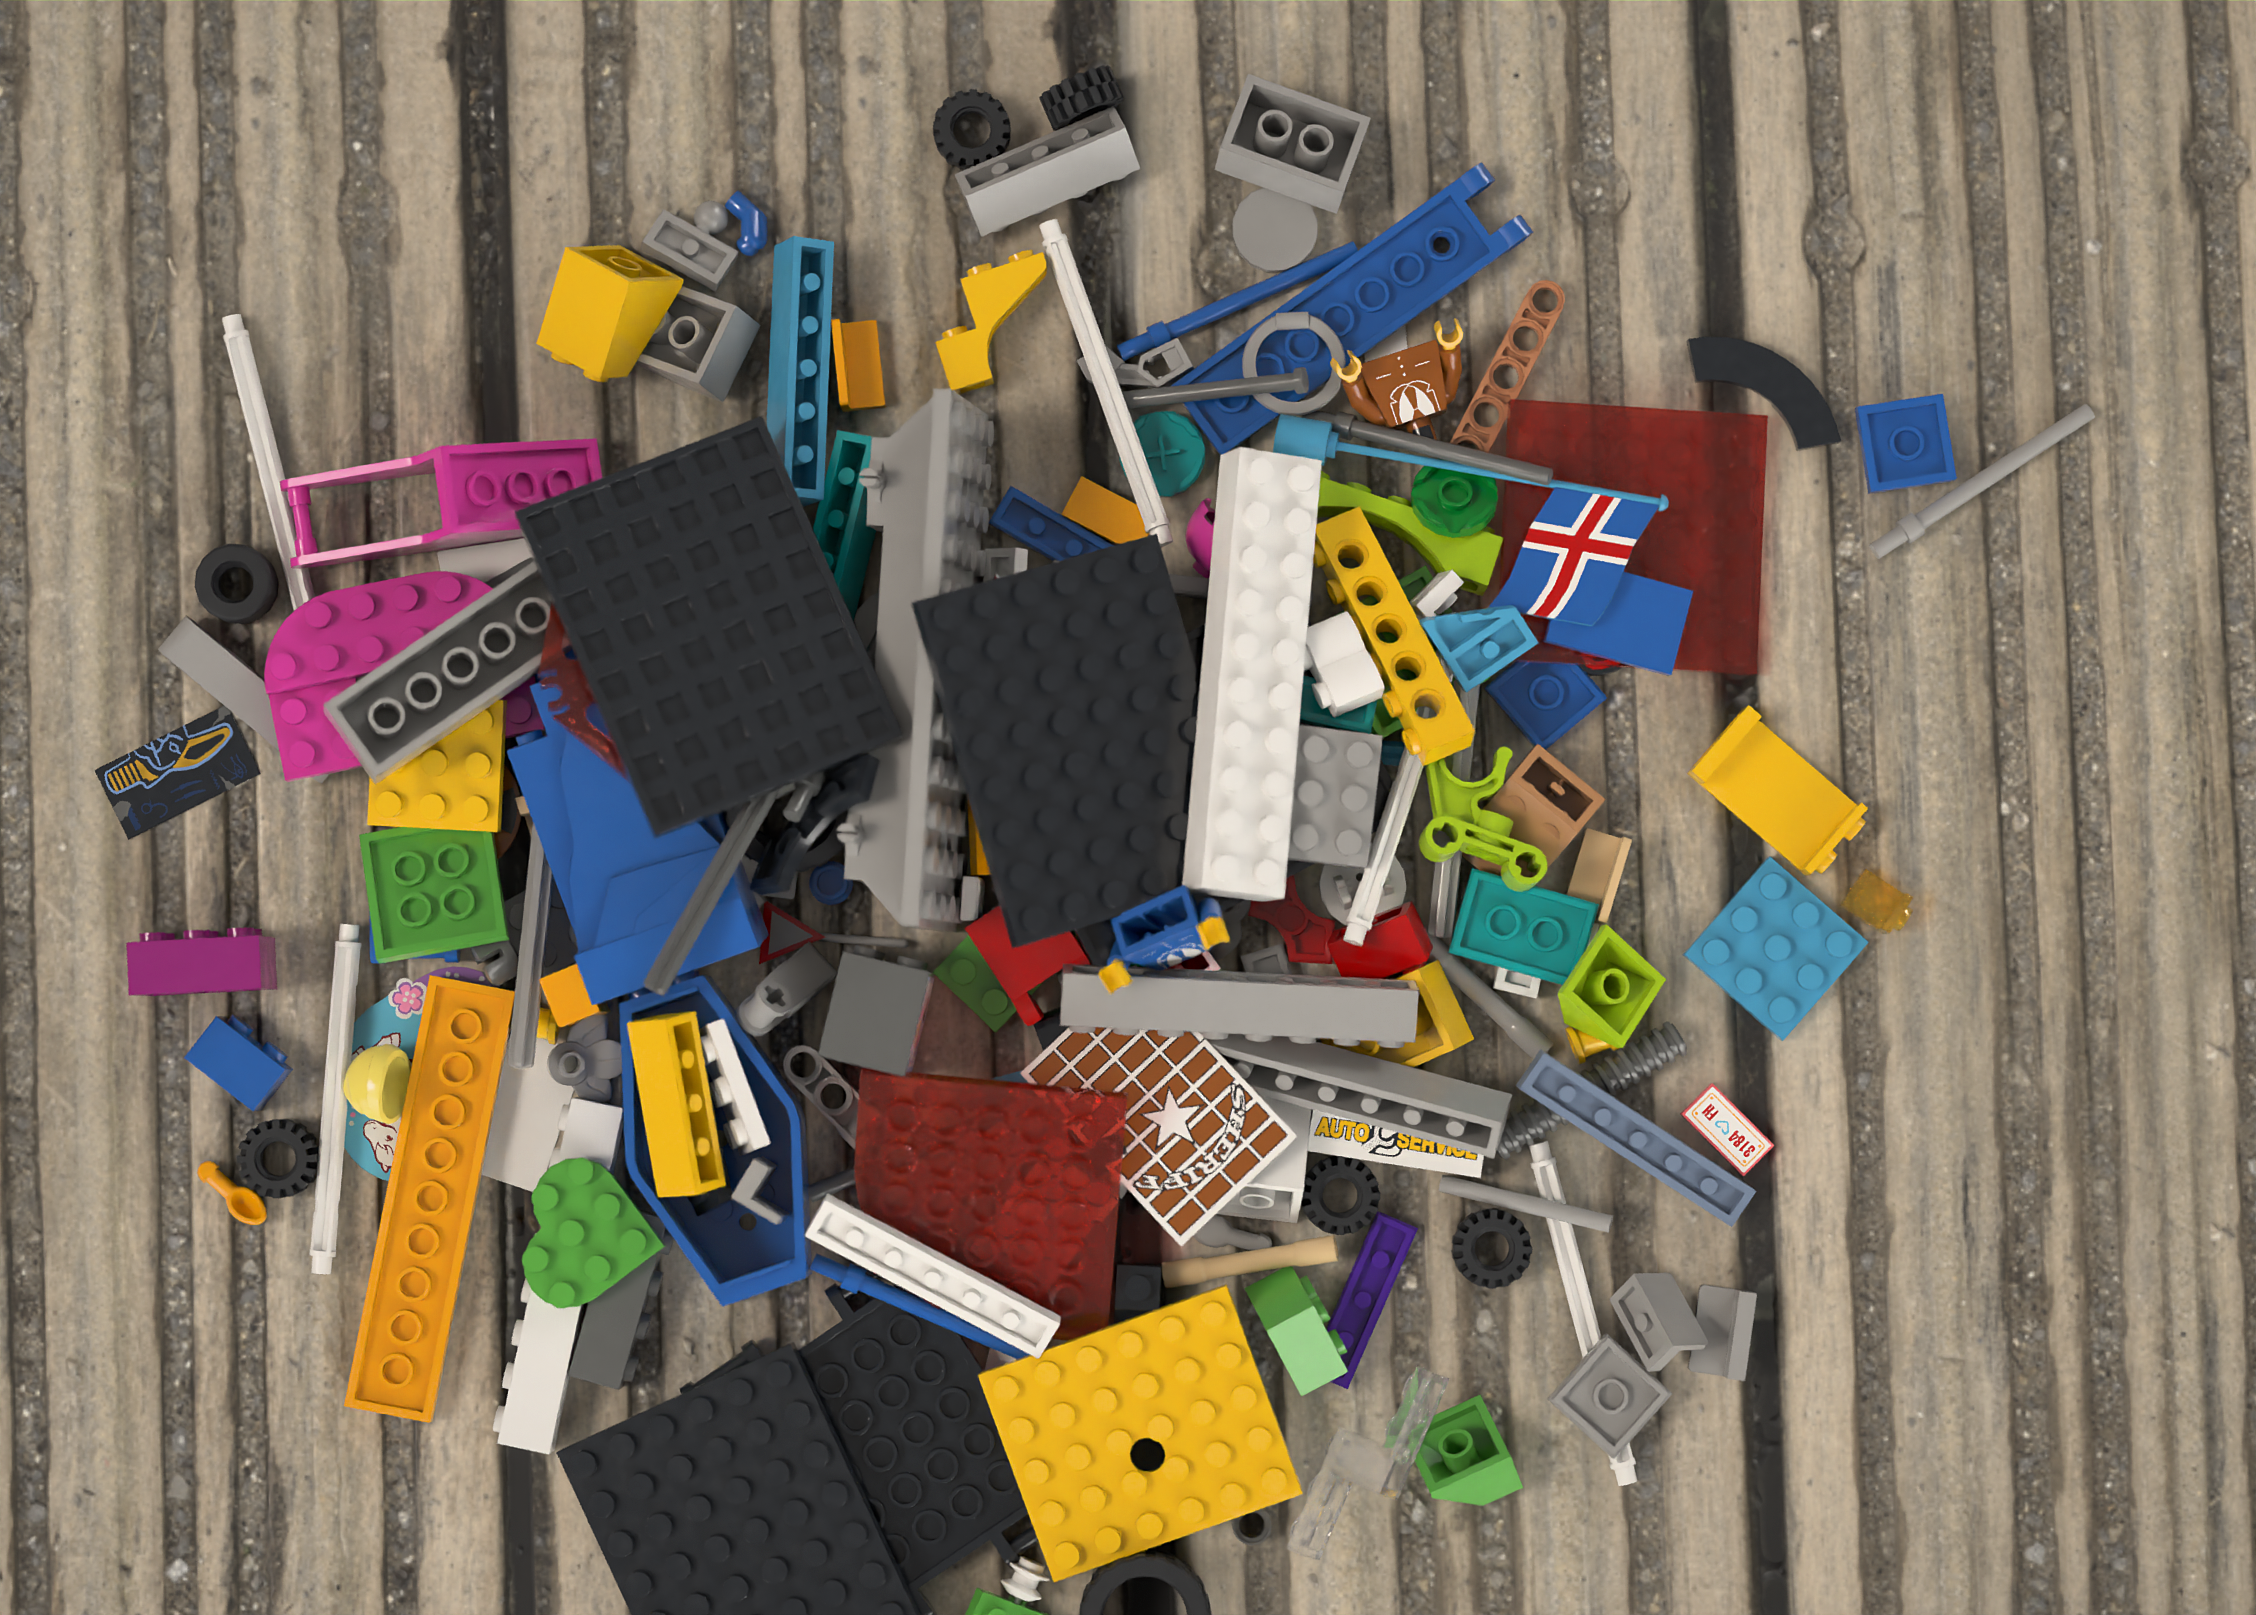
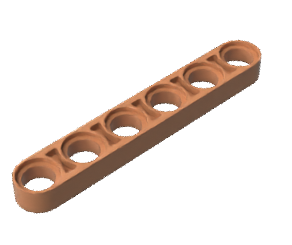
M1542 280L1533 284L1528 290L1450 441L1451 444L1458 445L1462 442H1469L1475 445L1479 451L1489 453L1564 307L1565 295L1557 283ZM1544 289L1553 292L1557 298L1556 308L1546 313L1538 311L1533 305L1534 294ZM1520 328H1530L1536 333L1538 342L1533 349L1523 351L1515 346L1513 334ZM1500 366L1512 367L1518 374L1517 384L1510 389L1498 387L1493 379L1494 371ZM1481 404H1490L1495 407L1499 417L1495 425L1491 427L1478 425L1473 415L1476 407Z

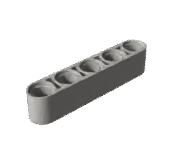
M185 616L158 650L279 750L269 696L265 690V678L198 623ZM329 774L312 778L322 784Z

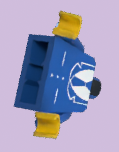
M1183 885L1123 912L1120 916L1110 918L1117 940L1114 942L1108 958L1107 967L1099 971L1098 976L1108 993L1112 994L1118 988L1125 987L1133 981L1127 972L1130 964H1139L1156 971H1161L1187 959H1195L1201 953L1210 950L1214 944L1230 941L1223 923L1219 903L1212 898L1201 899L1198 903L1189 888Z

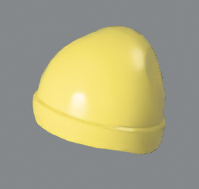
M384 1044L364 1050L352 1061L345 1075L343 1090L346 1098L355 1110L360 1114H365L370 1119L386 1124L395 1123L402 1116L411 1071V1063L406 1053L393 1044Z

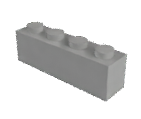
M1113 106L954 175L969 213L982 237L991 232L1002 231L1010 224L1031 215L1041 214L1048 208L1068 199L1081 197L1089 190L1110 181L1123 179L1129 173L1140 169L1126 127Z

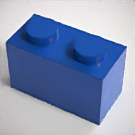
M232 1015L229 1019L225 1016H216L184 1058L249 1109L261 1111L293 1070L284 1063L288 1056L268 1041L262 1046L253 1039L250 1034L254 1030L237 1016Z

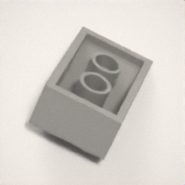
M682 286L635 364L689 390L724 402L761 325L736 305Z

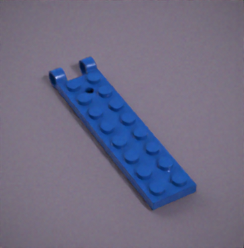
M1481 162L1171 386L1244 378L1242 359L1248 339L1263 322L1276 316V313L1308 312L1309 315L1325 322L1336 333L1342 344L1346 368L1351 360L1347 350L1352 351L1358 359L1503 254L1521 244L1532 235L1533 231L1520 214L1489 235L1466 203V201L1483 192L1495 181L1486 166ZM1437 238H1445L1449 241L1450 249L1445 253H1438L1433 247V242ZM1309 329L1277 330L1270 334L1259 347L1256 356L1257 376L1293 373L1294 368L1305 367L1309 380L1307 393L1297 394L1295 390L1270 393L1272 396L1283 401L1300 402L1329 380L1332 371L1330 365L1332 358L1326 343ZM1253 395L1182 403L1219 455L1232 451L1280 416L1279 413L1273 412L1260 404Z

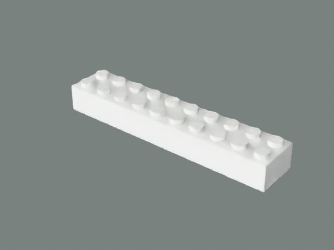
M1243 447L1220 455L1182 886L1186 885L1193 893L1262 902L1284 898L1321 460Z

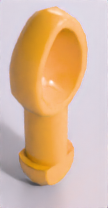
M205 1161L200 1164L197 1171L198 1177L203 1183L207 1182L226 1199L229 1212L237 1220L249 1225H260L265 1222L267 1210L258 1193L248 1187L237 1186L219 1170L220 1166L216 1163Z

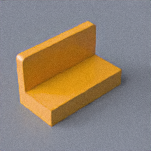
M831 319L839 402L842 411L886 408L877 321L841 323L840 319Z

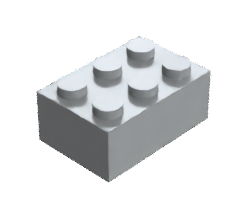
M1248 74L1222 141L1214 170L1337 214L1371 118Z
M1299 725L1287 860L1359 869L1368 867L1382 735Z

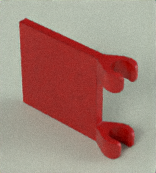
M1000 905L964 928L1027 1026H1032L1044 1017L1043 1011L1029 994V990L1063 969V963L1092 965L1072 931L1012 948Z

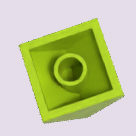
M1607 924L1601 925L1558 992L1564 1024L1616 1048H1623L1666 979Z

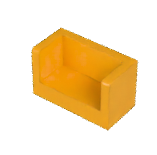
M577 964L539 979L559 1027L567 1025L571 1027L577 1021L589 1016L604 1015L611 1012L607 1001L592 1005Z

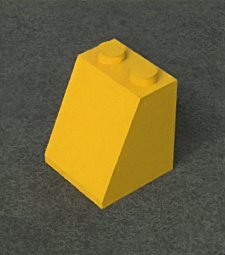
M621 245L565 247L536 344L552 352L551 357L554 360L564 364L576 365L583 369V375L591 380L608 382L609 378L628 377L680 291L684 279Z

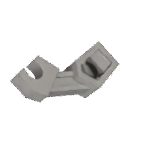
M1178 338L1140 355L1139 365L1125 364L1119 356L1105 345L1119 386L1143 388L1169 387L1195 369ZM1085 358L1078 359L1077 362L1086 379L1094 384ZM1164 358L1171 372L1163 377L1159 376L1157 380L1147 370V366H1153L1156 361Z

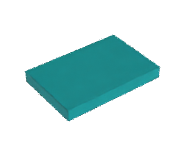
M1472 868L1448 953L1563 985L1587 949L1599 904L1537 886L1524 892L1514 891L1506 886L1502 876Z

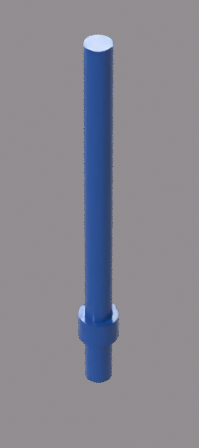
M1352 241L1166 324L1160 321L1146 327V333L1116 345L1119 355L1125 361L1327 272L1358 251L1357 247Z
M816 1253L812 1261L810 1270L840 1282V1288L854 1294L859 1290L1015 1359L1030 1355L931 1302L866 1275V1269L850 1263L848 1267Z

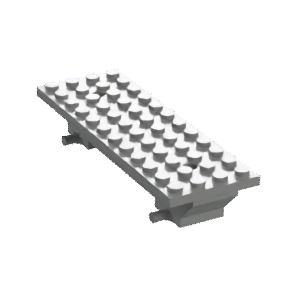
M934 389V396L889 438L872 437L869 468H865L860 472V476L864 478H859V481L862 485L866 486L868 496L866 525L883 533L875 672L901 728L903 737L901 740L869 752V754L880 760L870 800L856 804L848 809L847 823L838 827L837 831L842 832V834H837V837L840 841L845 842L844 879L864 882L901 926L957 933V923L962 924L963 920H960V880H963V876L967 875L968 865L967 855L962 854L963 836H968L969 834L968 810H964L965 793L967 792L911 603L978 584L979 576H984L986 570V554L984 550H980L981 533L987 532L989 524L988 508L983 507L984 490H989L991 485V466L986 464L987 447H992L994 424L993 421H988V414L952 389Z

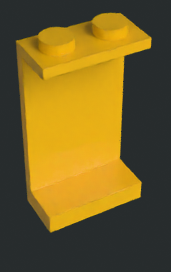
M1748 705L1738 713L1687 774L1805 876L1810 875L1815 870L1822 874L1837 857L1838 854L1833 849L1844 837L1850 841L1864 826L1866 821L1861 816L1868 807L1863 803L1855 804L1760 722L1759 719L1762 716Z

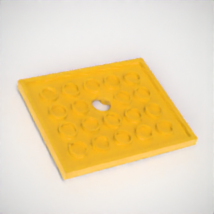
M1227 1284L1049 1347L1043 1351L1039 1359L1032 1355H1027L978 1374L1053 1582L1303 1494L1300 1481ZM1152 1438L1163 1446L1165 1460L1158 1469L1143 1471L1133 1464L1130 1452L1133 1444L1139 1439Z

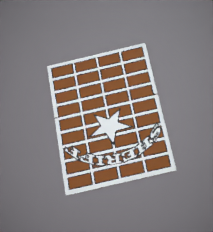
M1096 1027L1095 1032L1092 1033L1072 1032L1068 1028L1020 1073L1083 1142L1120 1132L1127 1154L1105 1165L1180 1246L1187 1242L1298 1137L1199 1032L1184 1031V1035L1181 1037H1164L1158 1035L1157 1030L1140 1029V1033L1137 1035H1121L1114 1033L1113 1028Z

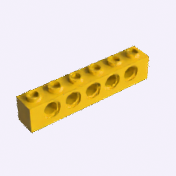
M1360 506L1316 524L1313 565L1316 568L1322 567L1328 578L1326 589L1332 602L1335 605L1341 604L1343 610L1347 611L1354 621L1364 646L1371 656L1384 684L1385 693H1383V701L1391 717L1398 716L1404 728L1402 738L1409 753L1412 756L1417 754L1422 765L1426 766L1470 747L1475 730ZM1352 558L1360 566L1349 569L1342 566L1339 560ZM1371 595L1379 603L1367 606L1362 604L1358 597ZM1390 632L1397 637L1398 641L1385 643L1377 637V634ZM1401 669H1408L1413 671L1417 678L1412 681H1405L1399 678L1396 672ZM1422 706L1429 707L1434 710L1437 716L1425 719L1420 717L1415 709Z

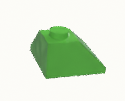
M1481 1395L1401 1430L1424 1482L1434 1499L1484 1506L1523 1488L1512 1458Z

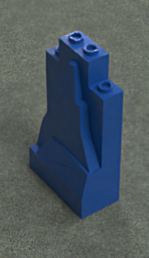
M562 664L538 673L541 681L530 686L547 735L543 736L541 729L516 737L518 745L507 750L577 938L578 952L574 955L590 1001L592 1005L645 987V978L730 828L727 827L723 811L654 839L581 668L566 672ZM742 860L676 976L757 948L769 935L754 893L750 890V882Z

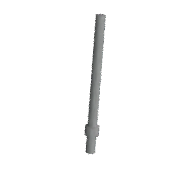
M2087 404L2082 405L1915 515L1909 513L1895 523L1896 528L1869 545L1871 551L1876 558L1880 559L1904 542L1911 544L1925 534L1924 529L2094 419L2093 411Z

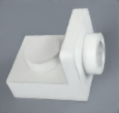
M1453 570L1438 573L1409 602L1418 621L1424 617L1437 616L1434 613L1435 611L1437 614H1441L1456 601L1458 597L1454 592L1464 582Z

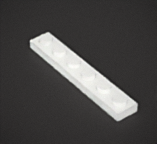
M828 1193L807 1228L806 1237L1038 1359L1060 1325L1061 1316Z

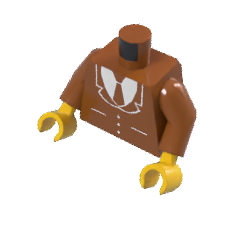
M1454 318L1455 329L1450 334L1442 333L1440 321L1434 324V330L1440 342L1439 347L1435 339L1362 364L1352 351L1347 350L1351 360L1350 364L1343 369L1332 358L1330 365L1337 375L1342 378L1341 383L1351 407L1372 424L1395 430L1406 427L1408 433L1437 440L1431 419L1445 414L1447 405L1455 400L1462 374L1459 343L1463 338V331L1459 320Z

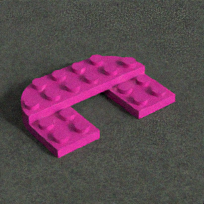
M433 571L327 592L312 598L292 612L279 627L271 642L266 657L264 680L265 690L269 696L285 781L290 782L363 767L324 714L323 704L356 683V677L369 674L493 588L468 575L447 571ZM535 675L499 699L507 700L505 738L523 735L537 729L545 730L530 686L536 683Z

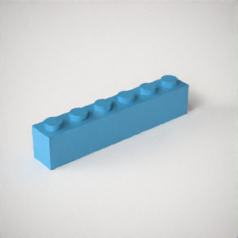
M793 236L774 246L767 428L801 505L804 507L824 500L834 242Z

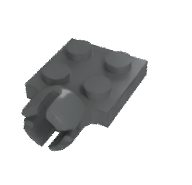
M554 877L543 977L575 964L574 955L578 952L577 938ZM526 890L504 902L509 940L471 947V952L477 965L500 953L501 958L482 968L483 975L492 986H499L517 976Z

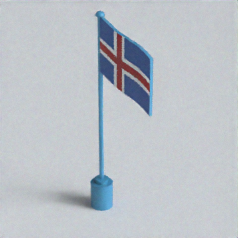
M1280 414L1275 433L1273 453L1321 460V465L1323 466L1326 464L1327 457L1335 459L1337 450L1554 488L1528 530L1509 579L1495 600L1488 606V608L1513 605L1520 614L1593 626L1614 597L1633 547L1657 509L1659 508V511H1664L1669 505L1668 498L1663 494L1661 498L1554 479L1547 486L1451 461L1339 442V433L1332 432L1333 423Z

